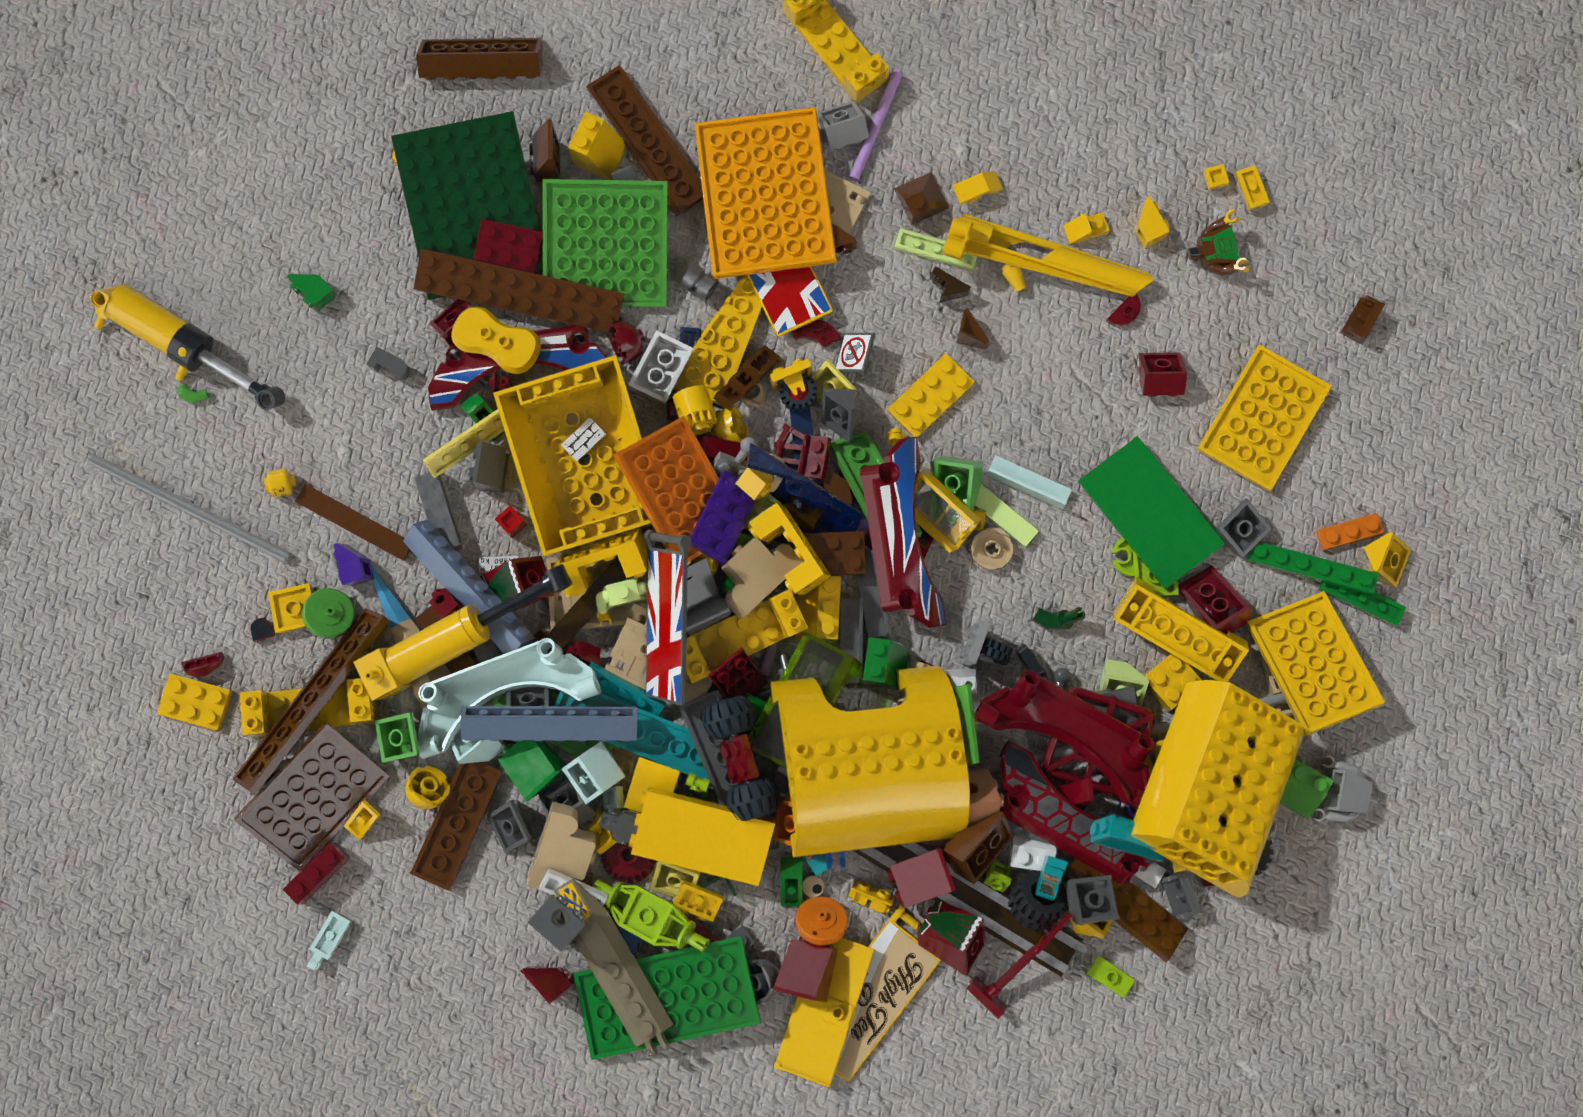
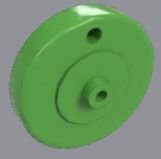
M323 588L313 592L307 598L302 609V619L306 628L313 635L323 639H334L345 634L351 627L355 617L354 606L350 598L340 590L333 588Z

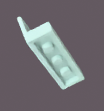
M996 455L986 475L1062 510L1066 506L1072 491L1068 487Z

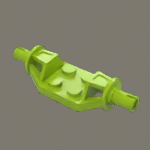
M598 879L595 883L597 887L593 886V888L608 894L606 908L611 911L617 925L654 946H676L681 950L688 943L701 952L707 949L705 944L709 945L710 940L694 932L695 922L689 921L676 905L642 886L625 885L623 882H619L615 887H612ZM618 904L624 908L623 911L617 907ZM672 935L674 937H677L678 939L670 938L669 936Z

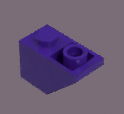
M334 544V557L338 564V577L342 585L355 586L374 580L369 558L349 545Z

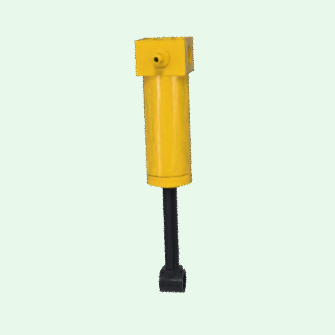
M563 564L546 571L542 581L483 613H480L474 605L468 604L391 647L378 648L353 663L372 701L390 698L414 685L413 680L490 639L488 624L547 592L551 594L558 593L567 589L573 583Z

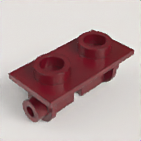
M494 371L493 377H490L489 388L493 393L513 387L508 377L499 376L496 371Z

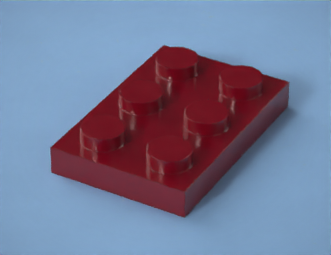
M481 219L473 260L535 273L543 232Z

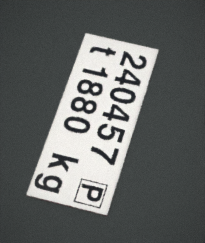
M519 556L479 557V573H486L510 559L519 558Z

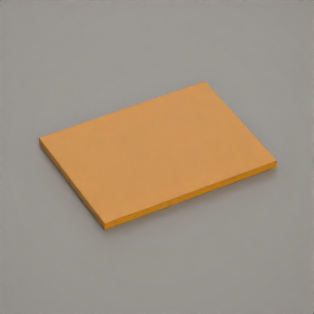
M816 107L694 123L713 279L837 263Z

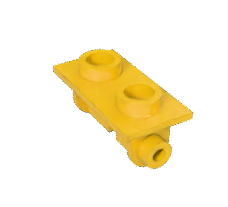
M855 879L848 894L851 901L863 906L866 905L867 900H871L869 908L882 914L889 912L894 896L887 890L876 889L865 881H857Z

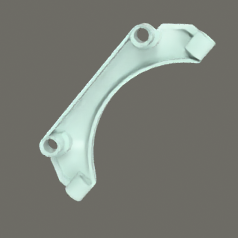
M545 638L456 673L425 683L419 689L420 699L427 703V707L423 708L418 731L419 756L422 759H427L445 752L450 747L455 735L461 728L462 706H482L506 691L525 687L550 688L566 693L578 701H582L601 693L595 671L572 654L563 655L559 645L551 639ZM553 647L552 651L547 654L548 649Z

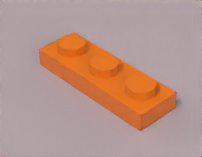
M1378 513L1316 530L1322 551L1384 533Z

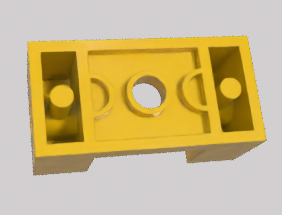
M775 503L749 521L752 526L750 531L756 539L759 538L760 541L766 540L767 543H770L783 534L789 543L792 542L796 546L794 551L799 559L804 560V562L784 575L787 579L785 585L791 593L794 592L804 596L832 577L785 506Z
M637 528L560 554L554 567L563 564L573 585L564 590L566 597H579L586 593L585 591H587L589 586L588 583L593 578L589 567L595 565L597 561L603 559L604 561H610L618 555L626 578L632 576L633 578H639L645 575V572L648 570V547L641 529Z

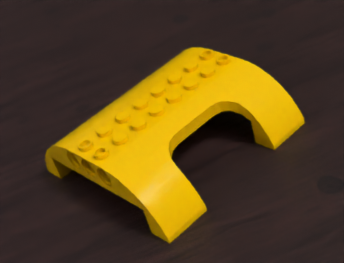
M940 666L896 670L899 692L906 691L904 702L895 707L870 710L841 711L834 708L827 702L818 682L814 678L770 683L773 704H779L795 833L790 835L793 857L951 839L957 833L967 829L970 792L961 721L950 680Z

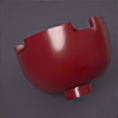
M618 322L607 326V332H612V338H609L612 349L617 358L621 356L623 359L621 364L624 365L635 360L641 354L642 341L645 340L640 329L636 330L635 326L629 322Z

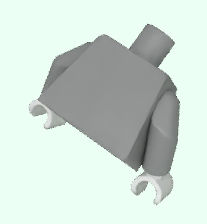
M1329 755L1324 757V759L1331 761V766L1322 764L1323 769L1330 770L1333 767L1337 769L1332 770L1331 779L1334 781L1329 789L1325 808L1329 812H1324V810L1317 808L1315 811H1321L1322 817L1320 819L1313 818L1315 821L1328 819L1335 822H1348L1357 818L1360 812L1367 813L1369 806L1377 805L1378 795L1372 793L1373 784L1366 780V776L1358 766L1343 761L1336 762Z

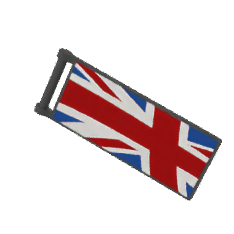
M647 530L644 534V539L648 546L646 696L677 705H685L687 564L691 538L688 535L674 536L657 533L655 530ZM655 543L676 544L679 546L680 551L656 548Z

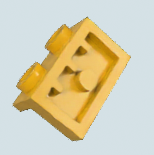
M684 880L677 895L673 897V904L682 913L689 912L702 921L709 920L712 922L723 901L722 895Z

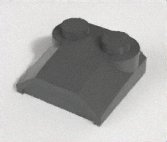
M1111 875L1070 879L1067 881L1066 894L1069 910L1073 915L1072 920L1076 925L1120 919Z

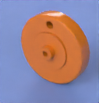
M823 896L813 897L804 901L799 906L795 920L796 929L803 939L812 944L830 945L839 941L846 933L848 915L845 908L838 901Z

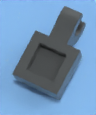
M743 925L725 938L743 936L748 960L759 959L751 948L756 942Z

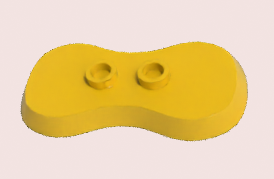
M476 306L465 309L458 316L452 328L451 337L456 347L464 352L486 355L492 358L503 370L513 374H521L528 371L536 362L541 350L540 338L534 331L524 327L506 325L483 307Z

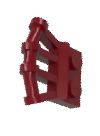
M784 423L781 435L777 442H774L775 455L782 458L784 449L801 451L800 460L782 458L785 464L797 465L798 470L784 474L781 482L798 477L825 480L832 439L803 434ZM792 433L801 438L803 443L802 445L787 444L786 441Z

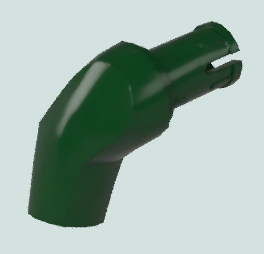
M1077 607L1071 611L1061 610L1051 613L1039 608L1032 621L1047 630H1064L1071 628L1073 623L1084 620L1085 611L1079 612L1082 608Z

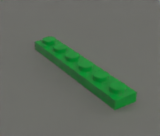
M1258 542L1249 551L1246 560L1250 563L1369 595L1374 594L1379 573L1263 542Z

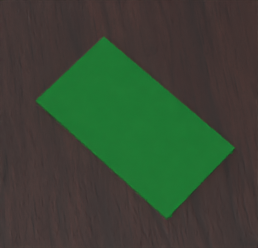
M1138 436L1134 437L1133 440L1078 480V483L1164 589L1169 588L1170 585L1225 544Z

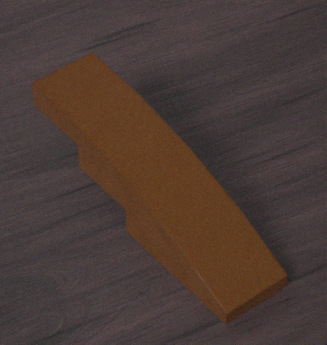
M764 345L744 362L742 368L729 379L728 383L715 394L713 399L729 411L732 410L768 374L781 357Z

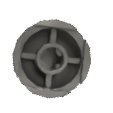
M750 960L748 963L757 1004L768 1002L778 993L773 988L779 971L768 960Z

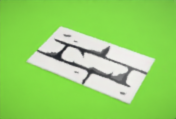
M589 418L561 445L578 461L605 433Z

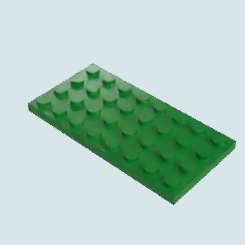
M743 936L710 942L709 945L705 944L707 949L704 952L692 946L636 959L673 1022L672 1026L663 1031L668 1043L761 1024ZM592 970L575 972L574 978L591 1060L646 1049L645 1043L637 1047L635 1046ZM657 1036L651 1038L655 1046H660Z

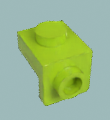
M994 860L988 868L984 884L1003 893L1011 884L1012 879L1010 876L1013 868Z

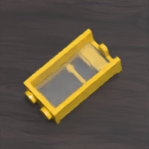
M927 468L919 471L916 493L923 501L915 509L916 522L945 550L951 553L959 549L982 518L972 512L933 476Z

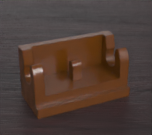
M1365 295L1364 298L1361 297L1340 333L1361 344L1367 338L1385 303L1368 295Z

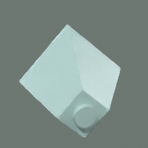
M461 728L451 743L456 759L460 764L490 761L506 748L503 740H461Z

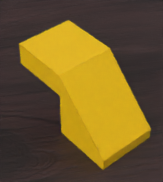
M995 171L981 172L953 185L960 204L974 203L985 194H995L1003 190Z

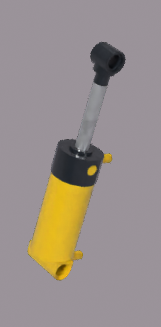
M122 284L92 292L90 300L96 308L95 312L98 315L94 327L101 330L105 321L110 319L167 355L170 360L180 365L175 376L177 381H183L187 370L194 371L204 363L255 395L258 406L263 410H271L285 402V394L280 387H270L267 384L261 385L210 353L214 344V339L211 335L192 323L183 320L130 285Z

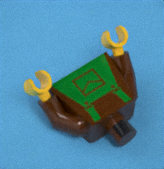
M1229 210L1226 213V218L1221 217L1212 222L1201 232V236L1197 240V247L1188 248L1187 250L1189 260L1200 259L1203 269H1208L1210 272L1220 276L1237 273L1238 270L1243 273L1249 271L1248 267L1242 268V265L1249 261L1246 258H1239L1232 225H1229V222L1238 223L1240 220L1239 217L1231 220V215L1236 213V210Z

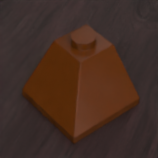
M932 172L894 188L911 225L949 208Z

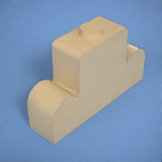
M756 538L750 540L743 547L741 545L737 546L731 552L733 556L721 567L723 572L736 585L726 593V604L739 619L745 617L786 579L784 576L786 573L800 565L803 560H800L794 549L787 544H781L771 552Z
M552 802L527 876V887L539 889V885L549 868L571 878L579 880L585 878L589 864H593L595 860L596 837L593 832L578 829V812L575 808Z

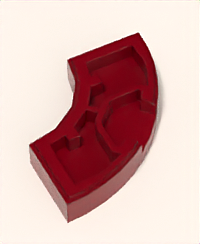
M819 319L791 331L795 340L802 338L812 339L818 342L823 349L841 340V336L835 328Z

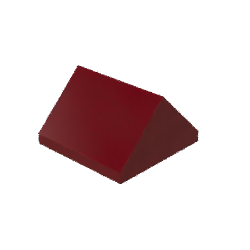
M457 299L429 324L449 345L452 342V328L456 319L465 309L471 306L466 301Z

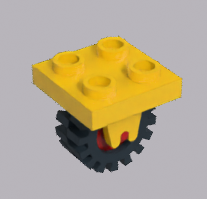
M801 358L792 362V365L787 368H776L770 374V383L773 391L780 390L781 402L785 404L787 409H792L793 412L799 410V412H803L802 410L804 409L806 411L809 410V407L813 406L817 399V385L811 377L812 365L809 358L805 360Z

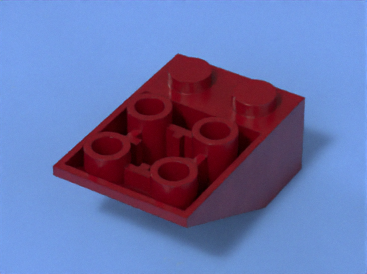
M740 648L708 674L726 699L745 696L746 693L754 695L768 684L743 648Z

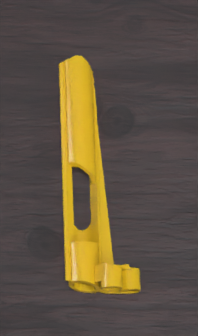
M965 213L960 219L953 218L942 252L943 255L962 260L964 253L1132 297L1154 280V277L1146 271ZM1027 242L1052 251L1042 259H1038L1006 249L1005 247Z

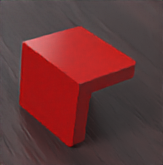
M511 505L495 518L511 538L528 525Z

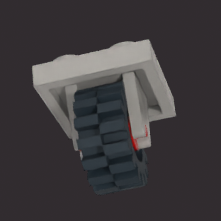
M980 621L973 626L970 625L966 633L968 641L966 646L963 645L960 649L958 657L961 659L959 663L969 666L976 664V661L980 660L988 664H993L994 662L1007 666L1013 648L1001 643V639L987 634L990 623Z

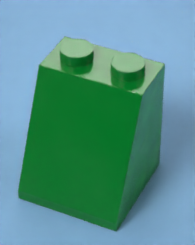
M869 637L862 685L899 690L896 670L907 669L909 648L891 640Z
M521 740L514 746L509 744L501 752L503 756L498 760L527 802L540 794L563 772L562 768L567 765L545 740Z

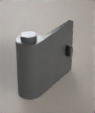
M706 557L687 565L686 638L731 616V609L726 604L725 598L719 594Z

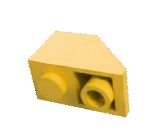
M1150 196L1146 198L1142 206L1135 229L1144 248L1165 239L1170 232L1169 223L1165 218H1162L1157 202L1153 201Z

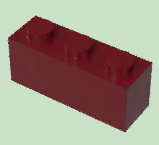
M329 843L282 890L297 905H303L350 857L337 843Z

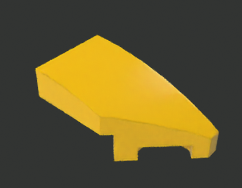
M596 807L598 815L594 817L591 824H588L586 830L595 833V850L599 854H603L617 841H615L614 837H611L613 833L599 826L603 812Z

